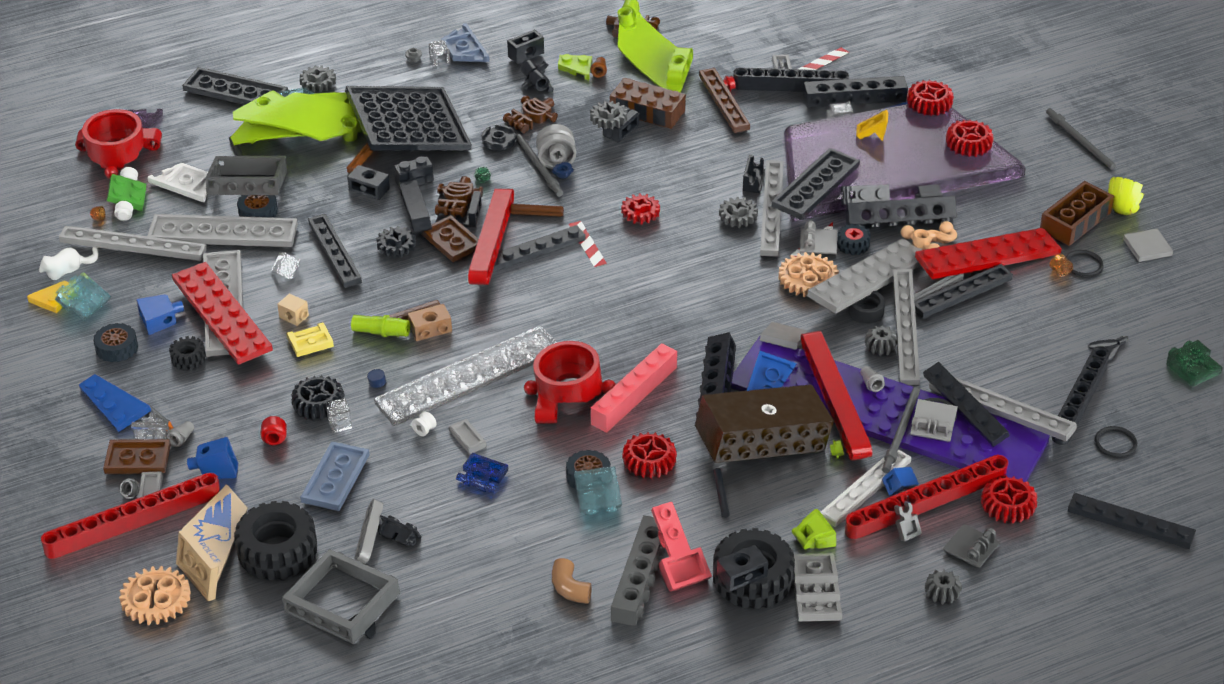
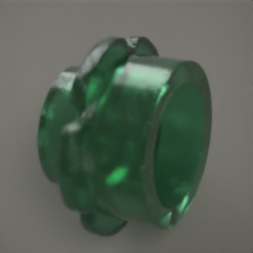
M479 167L474 173L476 180L482 183L487 182L491 176V172L487 167Z

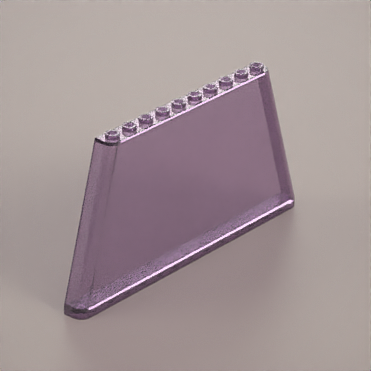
M909 104L791 125L785 129L783 137L787 186L829 148L860 160V166L802 220L845 212V205H841V199H843L841 186L889 184L890 200L913 199L918 191V186L939 184L942 193L1023 178L1025 177L1026 168L1020 160L994 140L991 149L988 150V153H984L983 156L968 157L955 154V151H950L945 139L948 127L952 123H956V121L962 122L963 119L969 121L952 107L949 109V112H945L943 115L924 116L922 113L918 114L917 111H912V108H909ZM887 110L888 123L883 141L880 140L875 132L871 136L862 139L857 137V124ZM850 192V199H853V192ZM790 215L792 222L800 220Z

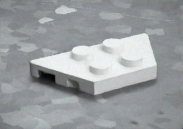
M180 163L172 168L162 170V175L157 177L150 175L147 177L150 184L201 202L206 201L205 177L208 173L207 171Z

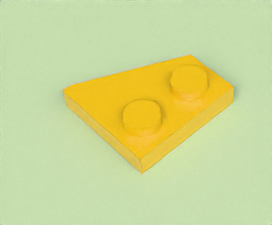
M64 280L29 294L27 299L28 302L57 313L80 293V288Z

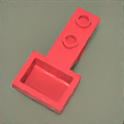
M668 502L653 507L651 511L659 530V541L662 547L666 548L669 556L662 559L658 564L667 589L672 592L710 579L712 575L701 547L693 550L690 549L673 503Z

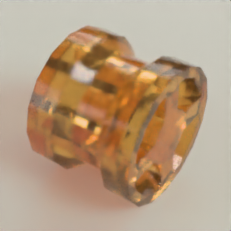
M1063 254L1053 257L1049 265L1060 277L1069 275L1073 270V263L1067 260Z

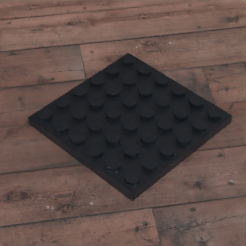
M346 86L345 92L370 150H471L472 144L444 87Z

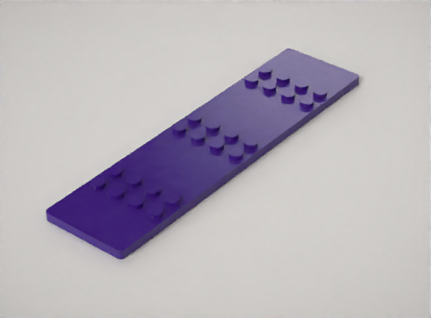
M759 336L733 372L731 388L737 391H746L759 351L797 363L782 387L812 384L831 415L803 349L797 348L795 350L763 342ZM834 360L867 436L892 444L913 387L884 377V387L878 392L870 391L867 389L863 376L860 373L861 369ZM921 390L918 399L921 400L927 398L946 400L942 396ZM916 401L899 447L960 469L991 456L1002 455L1008 460L1007 477L1012 478L1015 476V479L1022 478L1023 482H1027L1049 442L1050 435L991 413L1009 432L1008 438L993 447L958 411L950 442L910 435L912 420L917 406Z

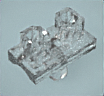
M151 412L149 418H142V422H132L131 424L134 439H147V436H153V439H167L169 432L168 423L163 422V418H156L155 412Z

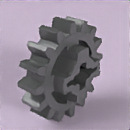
M315 65L313 68L308 67V70H303V73L300 74V85H302V89L306 88L307 92L310 90L313 93L316 91L321 93L323 90L328 91V88H333V85L336 84V74L333 69L329 70V67L323 68V65L320 67Z
M604 101V104L598 102V106L593 105V109H590V121H593V125L598 124V128L602 126L604 129H613L615 126L620 128V124L624 125L625 121H627V109H625L624 105L620 106L619 102L616 104L613 101Z
M736 197L735 200L733 198H729V201L724 200V204H720L719 208L720 220L725 221V225L730 223L731 227L738 226L740 228L741 225L748 227V223L753 224L757 220V204H752V200L746 201L745 197L743 199Z

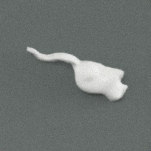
M92 247L93 254L89 257L81 256L73 248H65L53 257L44 256L39 272H46L49 278L57 280L63 275L77 270L81 263H94L98 259L99 247Z

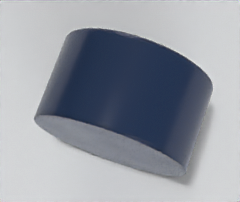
M374 369L367 374L371 387L379 388L385 385L386 377L383 370Z

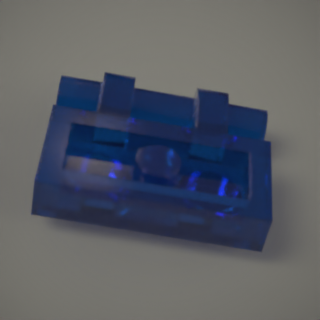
M472 453L463 464V471L466 474L458 473L456 480L461 481L466 486L478 487L480 491L494 493L496 485L491 484V482L499 484L508 472V465ZM475 476L481 477L482 480H479V479L474 478V477H475Z

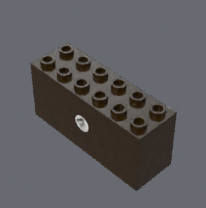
M810 384L702 395L695 427L714 463L825 451L834 420L813 385Z

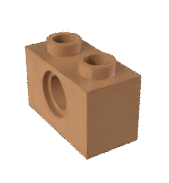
M444 304L408 313V320L411 324L410 330L416 341L452 332L451 316Z

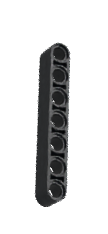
M740 67L734 69L733 78L736 85L735 89L804 92V82L849 79V73L841 70Z
M1104 346L1093 348L1058 414L1059 417L1075 422L1078 426L1107 369L1110 355L1108 348ZM1052 436V440L1059 445H1065L1071 439L1070 437L1067 441Z

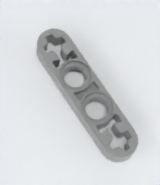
M372 499L366 510L354 560H359L365 565L372 553L383 509V503L376 499Z

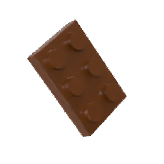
M451 215L431 224L432 230L422 232V236L452 262L475 252L479 240Z
M170 439L109 440L103 467L104 474L166 473L171 447Z

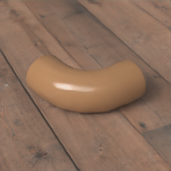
M565 558L556 559L552 569V583L557 593L567 600L589 604L592 584L580 582L573 578L574 563Z

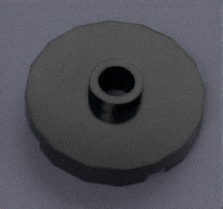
M495 125L494 128L490 126L481 135L483 145L491 150L508 149L516 141L514 130L506 125Z

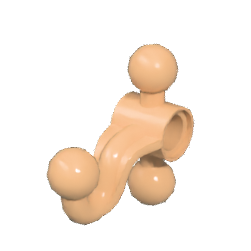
M944 221L939 226L940 231L915 230L912 226L906 225L901 229V236L904 239H912V245L925 250L940 247L938 244L931 242L950 243L957 238V232L954 230L951 222Z

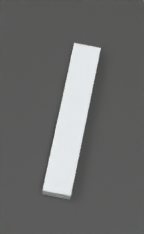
M898 449V457L896 462L892 464L891 470L893 468L906 467L911 462V456ZM884 458L821 511V514L829 524L836 528L846 519L849 513L854 512L884 486L882 478L887 474L882 471L885 462Z

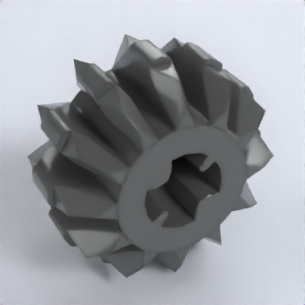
M883 325L868 329L865 336L867 351H872L873 355L877 353L880 356L882 354L888 356L889 353L894 352L898 343L895 331L890 330V327L884 328Z
M944 569L942 572L935 570L933 574H929L925 582L927 597L933 598L934 603L941 602L942 606L945 602L952 604L954 600H958L962 590L959 576H954L953 571L945 572Z

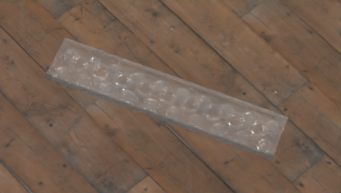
M540 325L375 397V405L393 426H397L419 416L424 411L433 410L532 366L539 352L547 346L557 343V341Z

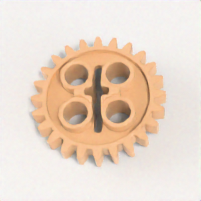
M805 252L804 256H801V254L797 253V257L790 255V259L785 258V263L781 262L778 279L780 280V285H784V289L789 288V293L795 291L796 296L801 293L805 298L809 289L838 274L839 270H837V265H833V260L828 261V257L821 258V254L815 256L813 252L811 255Z
M152 566L149 572L144 568L143 574L135 572L136 578L129 577V583H123L124 589L120 590L121 596H119L122 611H125L127 617L131 616L132 621L138 618L139 624H141L144 620H147L148 625L152 621L159 625L161 619L168 622L167 617L169 616L175 619L176 612L182 614V607H188L187 601H190L191 594L188 580H185L184 574L179 575L178 570L172 573L171 567L164 571L163 566H160L159 570H155L154 566Z

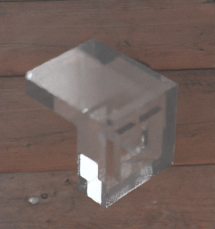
M280 252L271 272L292 280L301 260L285 252Z

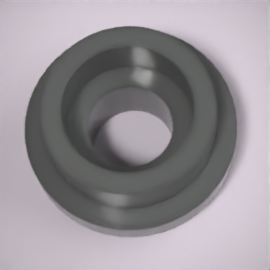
M413 47L405 52V56L410 62H418L421 59L422 52Z
M128 478L120 485V493L127 499H133L139 493L140 486L135 479Z

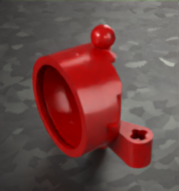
M111 109L96 113L86 120L82 129L78 132L75 146L80 151H87L90 160L100 164L101 168L105 169V176L110 179L112 174L118 175V170L124 168V164L137 159L143 147L152 151L158 150L161 144L162 132L157 128H142L140 118L131 111Z
M561 341L547 346L536 356L533 363L535 381H527L524 385V391L531 396L538 393L537 406L535 407L536 424H556L558 403L588 402L595 396H599L601 392L606 394L616 383L610 379L602 382L599 356L593 347L579 341ZM569 378H575V379H576V380H573V381L561 382V381H563V380H565V379H569Z

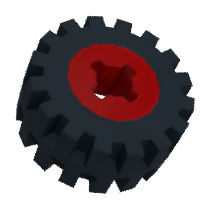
M847 224L841 227L837 238L838 249L841 252L845 251V254H864L870 247L871 234L869 230L865 229L863 225L860 227V224H850V226Z

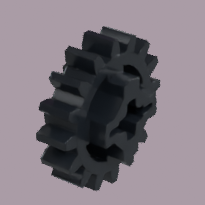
M399 226L396 228L390 227V230L384 229L383 233H379V237H376L377 249L380 250L381 254L386 253V257L393 255V258L396 256L403 257L404 253L409 255V251H414L416 246L415 234H412V230L407 231L406 227L400 229Z

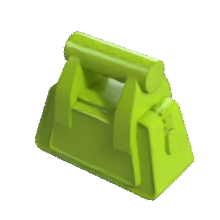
M814 509L791 531L804 549L836 546V532L818 509Z

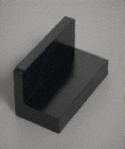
M481 191L473 192L471 203L467 204L468 211L465 216H456V220L464 227L476 228L482 206Z

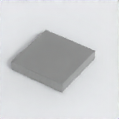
M1158 228L1124 234L1123 240L1138 262L1173 255L1172 248Z
M771 322L761 333L760 340L796 350L801 345V334L808 333V331Z

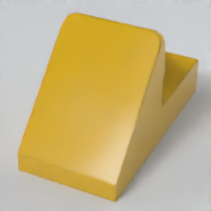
M885 110L857 124V137L862 139L871 136L875 132L880 140L883 141L888 123V111Z

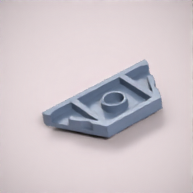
M464 23L459 31L455 29L449 35L441 38L443 47L453 61L489 62V55L467 23Z

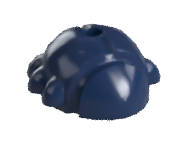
M562 162L553 167L552 173L558 178L565 179L570 176L574 169L569 162Z

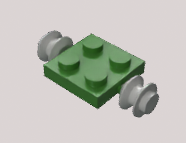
M132 167L123 168L120 175L112 174L109 182L107 201L116 204L114 215L122 221L129 220L132 217L133 209L142 211L147 184L137 181L138 172Z

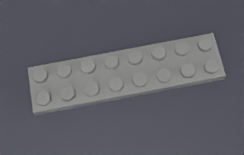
M154 214L147 236L210 245L292 247L298 221L297 218Z
M901 239L808 290L807 296L836 314L870 295L871 292L877 291L893 282V269H912L913 271L920 267V263L915 258V253L923 249L917 248L909 243V241Z
M240 250L203 253V262H207L243 308ZM205 323L206 357L230 355Z

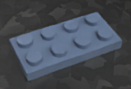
M331 441L300 496L301 503L340 511L370 455L369 449Z

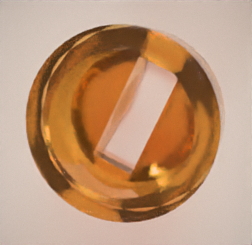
M96 206L90 211L91 218L97 221L104 220L106 215L104 207Z

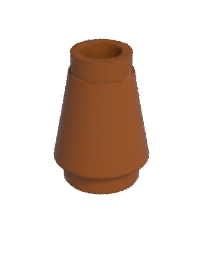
M598 57L592 64L590 70L593 76L600 78L607 73L606 61L603 57Z

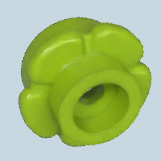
M833 440V444H829L832 456L836 455L837 459H839L840 456L845 455L841 440Z

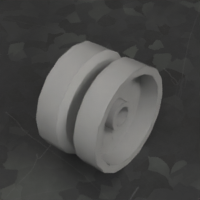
M552 124L540 130L536 138L540 162L550 169H553L555 165L562 162L572 164L577 152L572 131L561 124Z

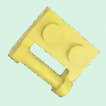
M323 322L318 323L315 327L294 333L293 331L286 333L288 342L291 344L297 357L334 347L333 340Z

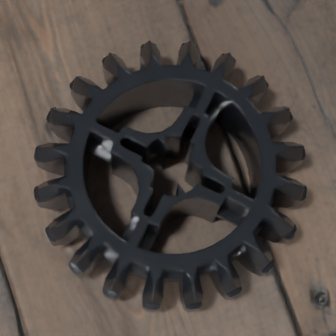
M322 375L320 377L313 376L310 379L306 377L305 381L301 380L299 385H295L291 394V402L295 413H298L300 417L305 416L306 420L309 418H313L314 421L317 418L323 420L324 417L330 418L331 414L337 415V411L341 410L345 401V394L341 383H338L336 379H331L330 376L326 378Z

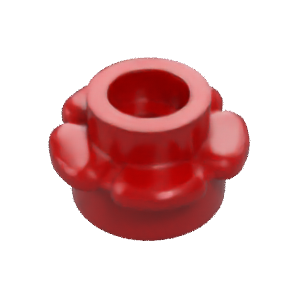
M725 76L723 81L731 92V90L736 88L733 76Z

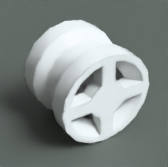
M426 411L422 412L419 418H415L411 422L413 430L423 437L437 425L435 418Z

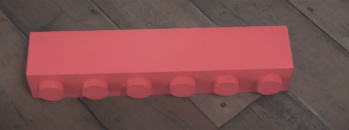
M661 343L591 407V425L606 433L611 430L677 369V351Z

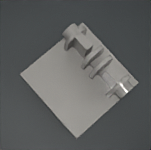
M812 220L807 221L805 228H801L800 253L837 254V230L815 229V223Z
M918 399L910 435L950 442L958 406Z

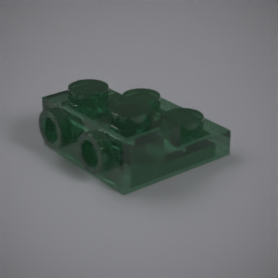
M1189 340L1183 347L1179 349L1173 347L1168 352L1166 365L1192 387L1221 374L1223 367L1210 357L1211 350L1199 340L1194 342Z

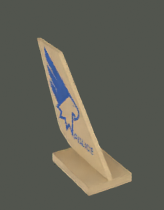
M227 484L178 534L176 564L207 601L216 598L218 580L235 542V527L240 518L247 513L248 509Z

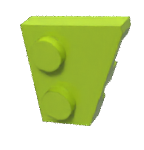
M560 54L558 70L569 72L575 76L579 73L584 75V79L589 80L590 68L593 62L592 56Z

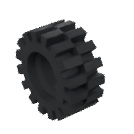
M185 336L186 339L180 337L179 341L175 340L173 341L174 344L171 343L169 348L171 362L174 367L177 366V369L183 368V371H187V368H190V370H193V367L199 368V364H204L206 360L203 341L199 338L195 339L192 336L189 339V336Z

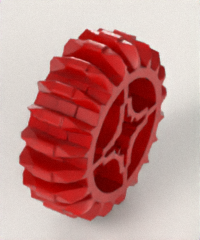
M936 80L917 81L916 84H912L907 94L909 108H912L914 112L917 111L918 114H924V116L943 115L945 112H949L953 105L954 96L952 89L948 88L947 84L943 85V82H937Z
M963 119L962 122L956 121V123H952L948 127L945 139L947 147L950 148V151H955V154L977 157V155L983 156L984 153H988V150L992 147L994 137L992 129H989L988 125H984V122L979 123L977 120L971 121L970 119L966 121Z
M647 432L644 435L639 433V436L633 435L632 439L627 440L622 453L625 468H628L629 473H634L635 477L641 475L643 479L645 477L652 479L653 476L660 478L661 474L667 475V472L672 471L673 466H675L677 457L674 443L670 441V438H665L664 434L657 435L656 432L654 434Z
M1005 475L1004 478L998 476L996 480L991 479L989 483H986L981 494L984 512L988 513L989 517H995L996 521L1003 520L1004 524L1007 521L1012 524L1015 521L1022 523L1023 519L1028 520L1030 516H1033L1035 508H1037V493L1034 487L1030 486L1029 482H1023L1022 478L1015 479V476L1008 478Z

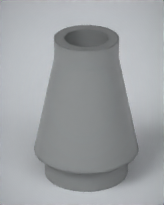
M869 366L861 369L860 373L868 390L878 392L884 387V377Z
M186 421L169 430L167 439H170L171 446H183L194 430V425L190 421Z

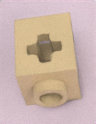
M290 293L278 303L279 318L298 326L309 316L307 301Z

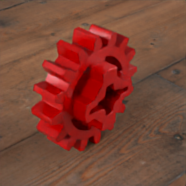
M639 193L638 196L633 194L632 198L626 197V201H622L621 213H623V218L627 217V221L633 220V224L637 222L643 224L644 221L650 223V220L655 221L656 217H659L660 204L658 200H654V196L649 198L648 194L644 196Z

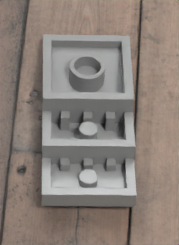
M834 553L794 554V591L798 621L842 620L838 573Z

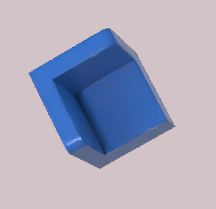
M912 467L893 468L882 478L889 496L898 494L906 487H916L919 484Z

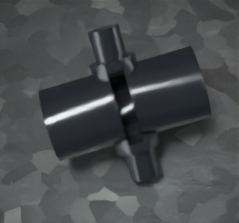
M533 60L525 61L521 66V71L526 76L522 87L527 90L530 86L534 85L539 91L546 89L549 93L553 92L554 88L550 85L549 79L544 74L545 69L549 66L548 63L543 61L540 65H536Z

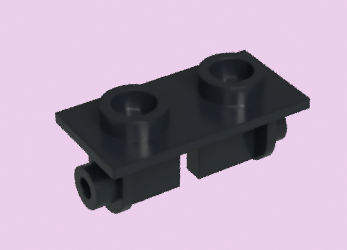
M380 515L383 523L378 525L377 532H379V535L393 540L397 533L395 541L406 546H414L416 543L415 537H422L417 531V527L413 524H402L393 516H388L387 518Z

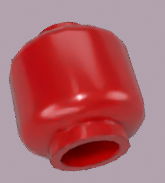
M278 416L265 418L261 424V439L271 446L281 444L287 434L286 422Z

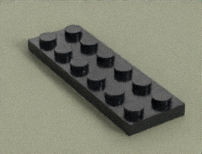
M198 67L182 85L183 91L243 105L270 91H276L284 97L289 93L288 87L201 67Z
M829 148L772 200L771 207L802 220L860 166V160Z

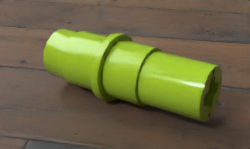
M353 315L351 320L352 331L381 335L382 337H408L411 328L409 320L393 318L389 315Z

